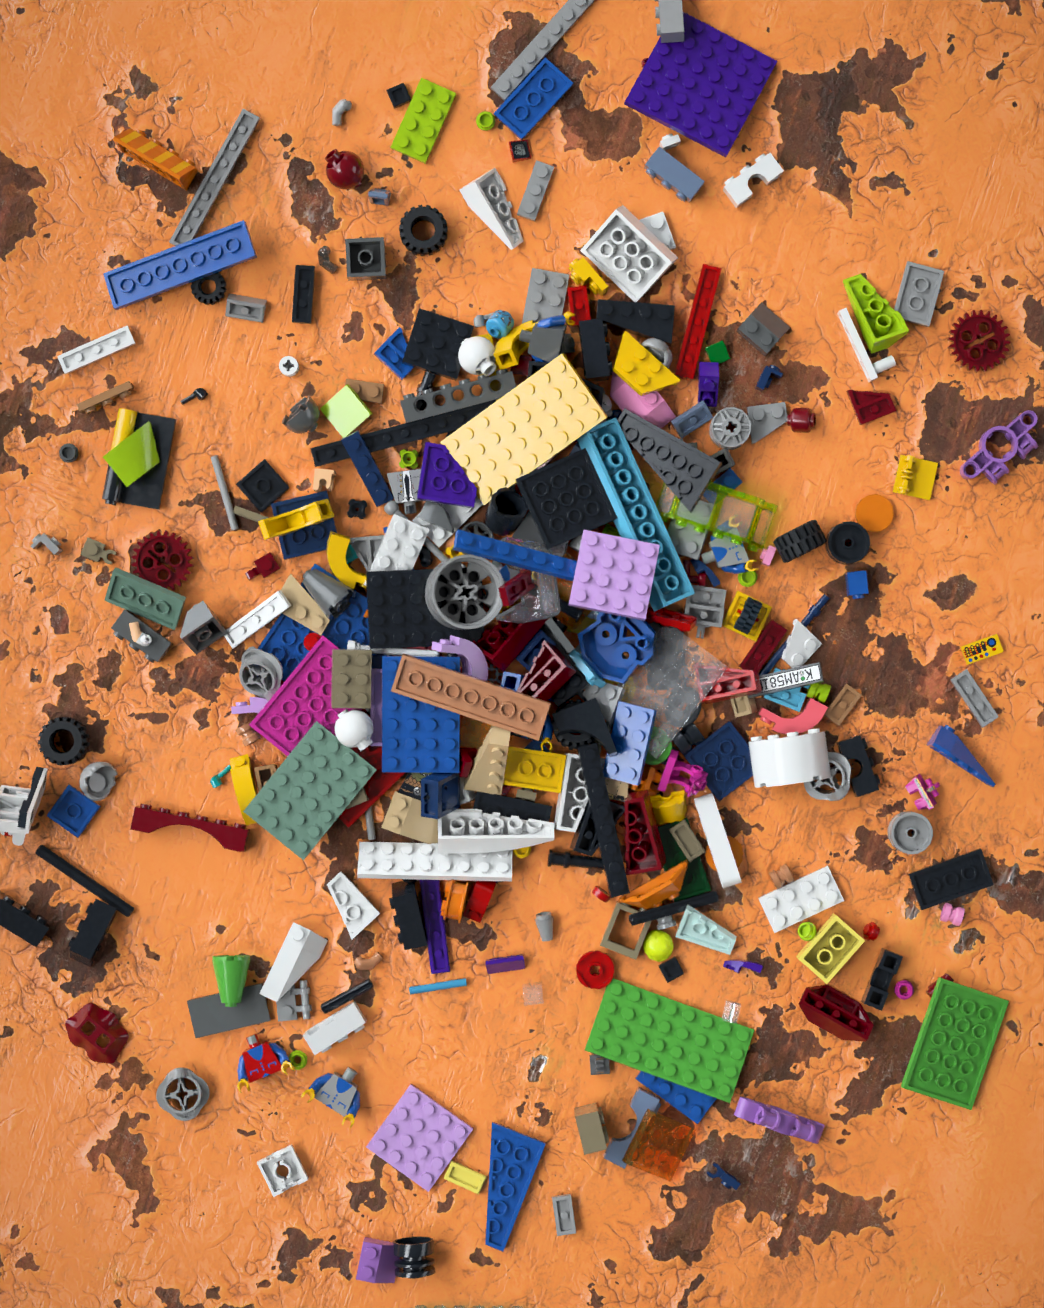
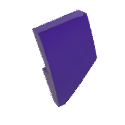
M748 960L724 961L723 967L734 970L737 973H740L741 967L761 973L763 965Z

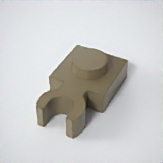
M87 537L80 555L96 562L103 558L105 563L113 565V562L108 560V555H117V552L114 550L105 551V544Z

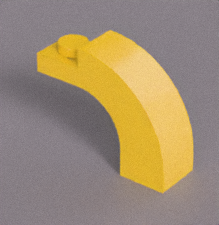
M533 320L513 328L507 336L502 337L495 345L493 355L500 370L518 365L520 355L529 348V343L519 341L522 329L532 332L535 325Z
M331 531L326 552L332 572L340 582L352 589L355 588L356 582L359 583V586L366 588L363 585L366 580V574L353 570L346 562V551L350 538Z
M246 754L230 758V771L239 808L247 826L257 823L243 812L257 795L250 757Z

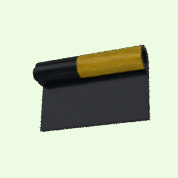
M119 408L111 450L150 421L160 463L142 475L129 487H126L108 464L102 495L105 504L116 506L117 502L160 510L176 419Z

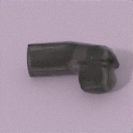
M323 246L317 253L319 264L328 272L334 274L338 266L330 261V248Z

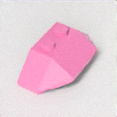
M612 372L610 397L622 411L625 408L661 429L676 417L657 391L640 396L616 373Z

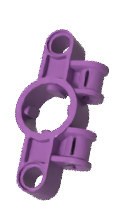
M1030 410L1025 411L1006 427L996 426L987 430L979 440V451L960 467L961 477L969 480L982 472L991 483L996 485L998 479L1010 472L1004 462L1013 458L1015 454L1024 460L1030 451L1038 448V444L1028 433L1037 423L1036 413ZM1024 415H1028L1031 418L1030 425L1023 422ZM992 432H1002L1005 434L1006 439L1011 441V450L1003 455L1002 459L992 457L993 454L986 449V439L993 435ZM967 465L973 467V475H968L965 472Z
M740 1096L734 1115L741 1119L816 1144L819 1143L825 1125L817 1121Z

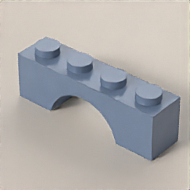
M640 1087L637 1088L630 1102V1107L634 1110L637 1117L636 1126L626 1137L611 1139L603 1155L604 1159L624 1169L626 1165L630 1166L635 1156L632 1154L635 1147H640L643 1141L641 1136L644 1130L648 1131L652 1121L650 1118L652 1114H657L661 1106L658 1096Z

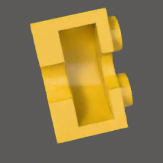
M685 790L671 792L669 797H662L660 795L650 796L658 825L684 820L685 813L687 812Z

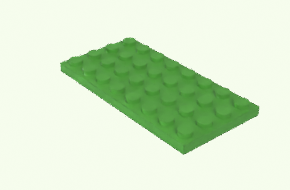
M612 978V981L606 986L584 1051L730 1103L754 1029Z

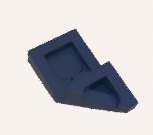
M695 559L690 560L697 574L703 571L706 572L713 587L721 584L712 570L703 562Z

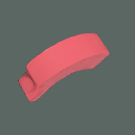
M809 698L802 712L796 717L782 718L764 708H760L758 715L761 716V721L769 725L771 722L774 723L771 729L774 732L781 734L798 732L799 734L813 728L822 719L828 707Z

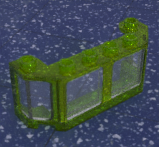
M713 482L709 484L692 513L689 512L665 483H663L656 504L662 521L667 523V520H675L676 525L682 527L690 525L694 527V531L700 533L708 531L712 533L713 537L718 539L727 537L731 539V543L737 545L745 543L748 546V550L757 553L758 550L762 551L764 549V544L778 507L775 504L765 502L762 498Z

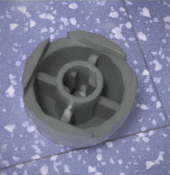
M308 396L298 401L290 409V416L285 415L282 420V424L291 432L297 434L307 431L312 432L318 426L317 421L320 411L315 401Z

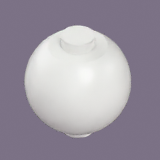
M484 337L466 338L461 343L458 352L461 367L473 375H491L496 370V359L493 355L495 347Z
M346 709L338 715L339 719L335 723V735L341 744L349 748L358 747L361 752L373 743L370 739L373 734V723L365 712L356 709L348 711Z

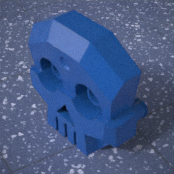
M600 612L596 616V622L577 634L582 658L601 678L624 684L639 665L647 664L655 656L654 639L656 631L646 621ZM627 628H628L635 636L626 637ZM604 631L609 632L610 635L608 638L604 637ZM624 652L629 653L628 659L623 657Z

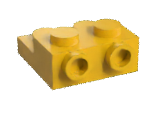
M584 257L580 260L576 258L569 264L570 267L568 269L571 271V279L576 285L581 284V286L589 283L591 291L595 295L599 294L601 297L607 292L608 285Z

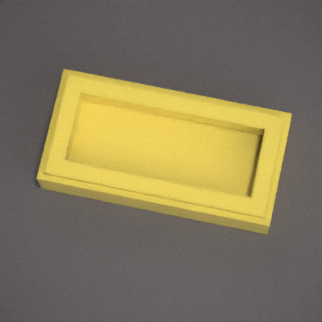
M451 1160L443 1179L479 1194L486 1175Z

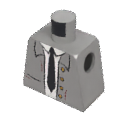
M421 469L387 473L395 503L404 504L405 514L417 513L415 502L423 501L417 500Z

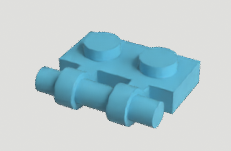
M775 668V669H774V672L783 671V670H780V669H778V668ZM801 687L764 695L763 698L800 712L807 694L800 692Z

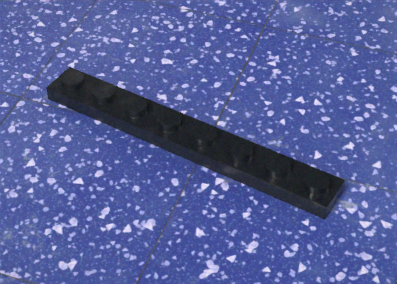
M597 743L578 746L577 750L610 897L630 893Z

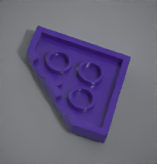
M425 442L417 500L474 508L476 486L469 480L464 470L455 461L445 445Z

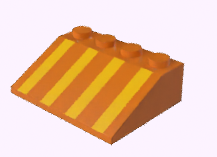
M129 128L114 136L113 141L121 152L184 190L188 189L198 172L196 167H194L196 165L194 162L187 158L182 160L178 157L179 154L170 148L169 150L164 149L161 142L154 138L152 141L146 138L147 134L139 129L134 131Z

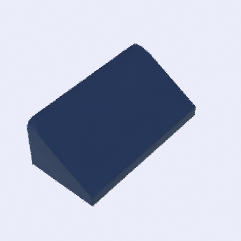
M541 629L538 630L515 658L528 671H530L534 663L532 662L534 657H537L543 646L541 644L544 640L556 645Z

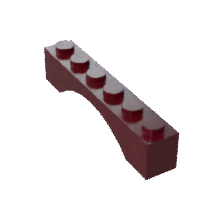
M142 803L134 808L130 830L151 833L159 828L171 825L192 826L213 836L224 849L243 853L246 851L250 829H247L245 824L235 823L234 826L228 825L226 820L216 819L215 822L208 821L206 816L197 815V818L189 817L190 813L182 811L174 814L170 813L171 809L159 807V810L151 809L152 805Z

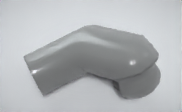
M342 99L333 107V126H342L343 112L350 110L352 107L350 101Z

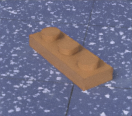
M127 381L76 405L81 413L90 414L96 411V407L102 404L105 407L114 403L113 400L118 397L123 399L130 396L131 391L135 389L132 383Z

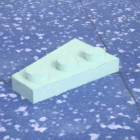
M687 904L675 937L730 955L737 936Z

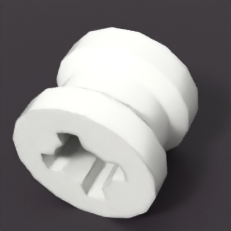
M285 356L279 362V369L283 375L292 377L299 371V364L295 358Z

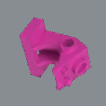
M672 749L658 790L665 792L667 784L676 783L685 787L684 790L688 793V797L697 795L699 791H703L706 787L708 773L703 771L701 766L690 765L676 760L679 751ZM680 770L691 775L690 779L679 776Z

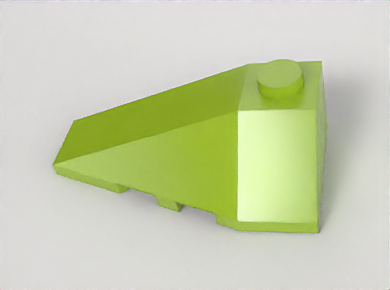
M861 274L843 280L862 336L871 354L889 348L909 333L902 315L895 311L889 305V302L885 298L883 299Z

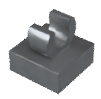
M595 1054L589 1055L591 1075L610 1074L609 1059Z

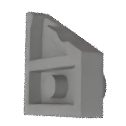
M785 402L747 407V414L751 421V444H755L787 422Z

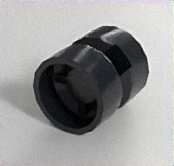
M694 723L683 727L681 731L676 730L669 735L683 755L691 751L693 745L697 746L705 740Z

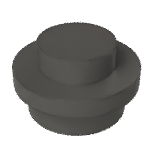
M64 444L59 450V456L64 462L71 463L78 458V449L73 444Z

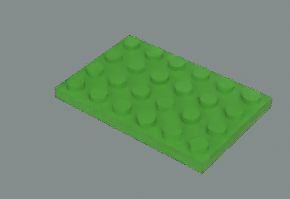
M938 977L901 1087L972 1110L1009 1001Z

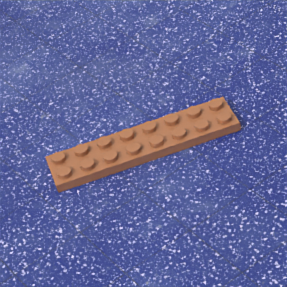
M402 654L391 689L392 692L538 741L551 705L550 702L406 654Z

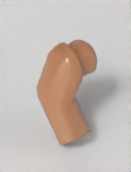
M376 952L370 959H363L359 956L354 960V964L359 970H372L383 959V956L379 952Z

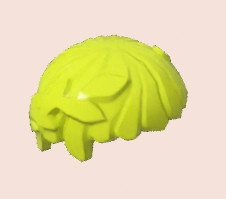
M662 930L650 931L643 941L644 952L651 960L657 962L664 961L673 952L672 938Z

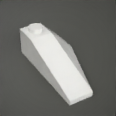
M293 922L260 991V995L278 1002L320 958L328 940Z

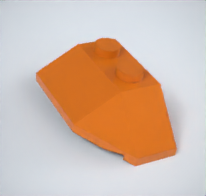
M684 860L631 890L630 893L620 896V902L649 909L650 907L655 908L663 905L661 901L667 898L669 901L679 896L678 892L683 886L689 864L688 860Z

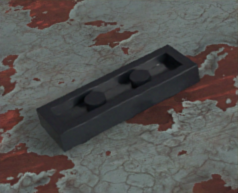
M295 266L292 323L311 324L315 266Z

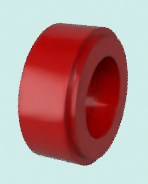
M595 886L592 890V893L605 903L611 898L599 886Z

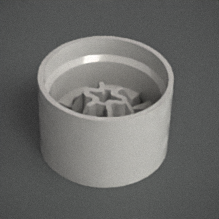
M460 555L449 558L437 565L430 573L425 586L426 604L432 616L448 628L456 630L479 628L491 622L500 612L503 604L498 588L504 584V581L498 569L485 558L474 555ZM461 562H468L466 573H462ZM452 570L458 573L456 581H452L449 577V573ZM471 571L477 574L475 582H471L468 578ZM440 575L447 580V584L438 581ZM489 576L492 583L481 586L480 581ZM442 586L448 590V595L445 598L439 594V589ZM462 588L471 589V591L467 593L468 597H458V595L461 594V592H463ZM480 588L486 592V597L483 600L477 596ZM446 600L447 603L442 608H439L437 602ZM481 602L491 606L488 612L479 606ZM450 604H454L457 608L454 615L448 612ZM469 605H473L476 609L473 616L467 613ZM460 612L464 614L465 623H459Z

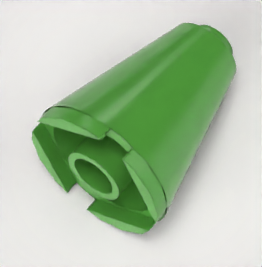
M212 956L221 1003H225V1007H237V1003H241L250 964V956Z

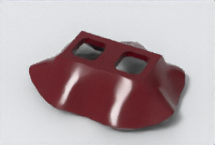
M94 1003L84 1005L65 1022L70 1042L76 1047L85 1049L89 1059L98 1063H114L129 1037L128 1032L120 1024L114 1013L104 1010ZM87 1021H90L96 1027L91 1035H86L81 1030ZM102 1033L110 1038V1042L105 1048L96 1043V1040Z

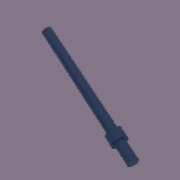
M823 594L818 602L809 608V613L800 623L807 627L814 617H818L821 609L830 598ZM787 639L758 673L759 676L768 674L781 659L783 651L787 646Z

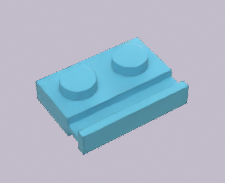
M573 650L568 654L575 662L578 670L585 675V679L590 685L603 688L607 684L582 658L581 653Z

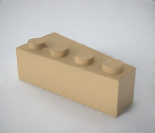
M491 726L483 741V745L479 748L476 757L473 759V768L470 770L468 777H465L464 790L497 795L502 794L511 731Z

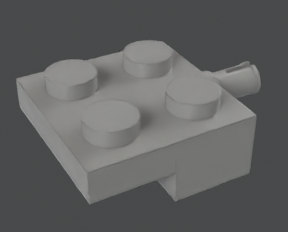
M692 585L695 594L686 597L684 614L697 617V624L695 625L698 626L696 638L704 639L705 628L722 627L727 590Z

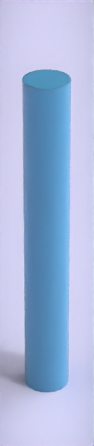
M466 978L413 986L409 987V992L411 995L467 986Z

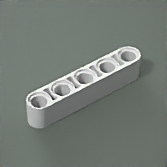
M710 793L694 798L723 889L742 883L713 794Z

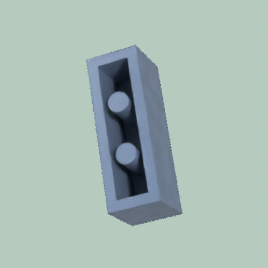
M660 146L644 167L646 169L645 172L651 178H658L662 181L661 185L664 188L675 191L677 193L676 196L683 202L688 201L690 203L705 182Z

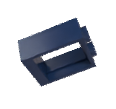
M432 773L421 779V817L440 819L460 808L459 773Z

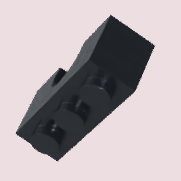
M856 735L836 742L840 754L844 755L848 760L856 759L860 763L861 769L859 774L850 778V784L855 797L879 790L880 780L871 768L874 767L871 756H867L865 749L868 746L865 738Z
M884 948L881 949L861 1000L863 1004L882 1011L889 994L890 982L893 976L897 974L903 956Z

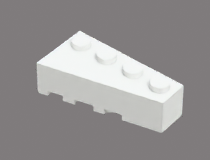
M565 753L564 774L561 793L558 794L554 829L576 832L588 802V795L579 755ZM600 758L601 764L603 766L605 763V759Z

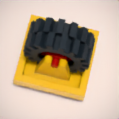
M737 591L725 615L722 626L756 642L772 607Z

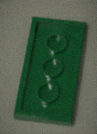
M684 818L690 827L688 818ZM681 821L658 826L667 861L663 867L664 872L687 859L668 830ZM700 856L689 862L682 889L678 892L679 896L674 898V902L711 891Z

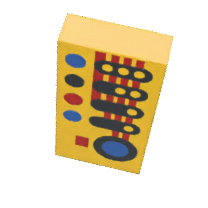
M997 634L960 647L966 665L1003 652Z

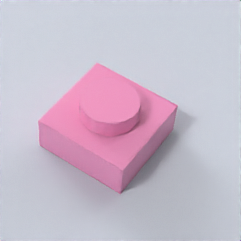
M769 545L767 549L763 548L759 558L762 559V565L770 566L776 551L775 547Z

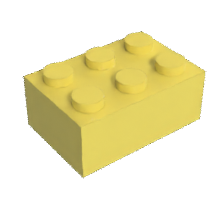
M833 913L818 930L815 937L804 946L796 957L828 984L865 940Z

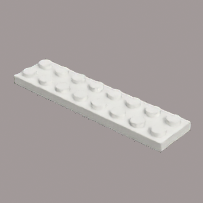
M359 842L357 878L512 882L513 850L488 853L438 854V843Z

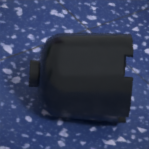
M505 487L498 489L492 495L485 513L487 527L493 533L500 536L513 534L528 511L523 497L516 493V490L513 488Z

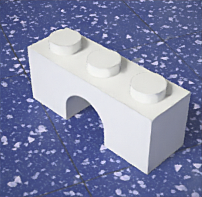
M763 153L755 159L756 163L751 167L747 165L740 170L741 174L738 177L734 178L732 176L724 182L723 191L735 208H738L752 197L753 193L748 187V181L751 178H760L767 186L783 174L784 170L771 153L767 155Z

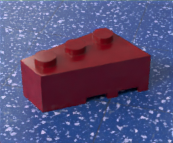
M544 640L541 644L543 646L538 656L534 657L532 661L534 663L529 673L526 672L517 692L548 701L571 678L576 670L555 645Z

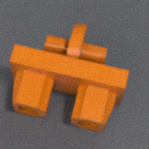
M644 765L640 785H632L631 789L635 790V792L648 790L649 796H654L657 793L656 790L649 789L651 782L659 783L662 774L656 771L655 768Z

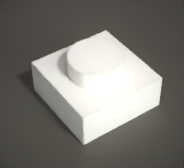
M671 133L662 137L659 145L666 151L680 145L681 140L678 134L673 136Z

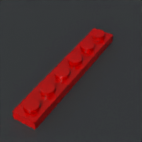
M707 264L702 265L675 376L690 380L694 378L722 268Z

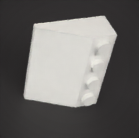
M624 205L618 207L580 250L634 302H638L678 259Z

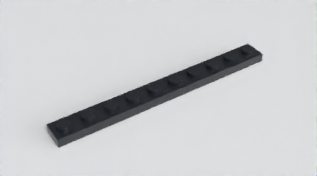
M496 399L361 436L370 453L448 433L462 427L495 403ZM341 440L310 448L315 467L350 458Z

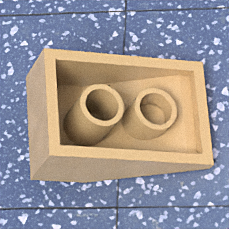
M395 791L381 828L427 844L438 843V819L421 817V801Z

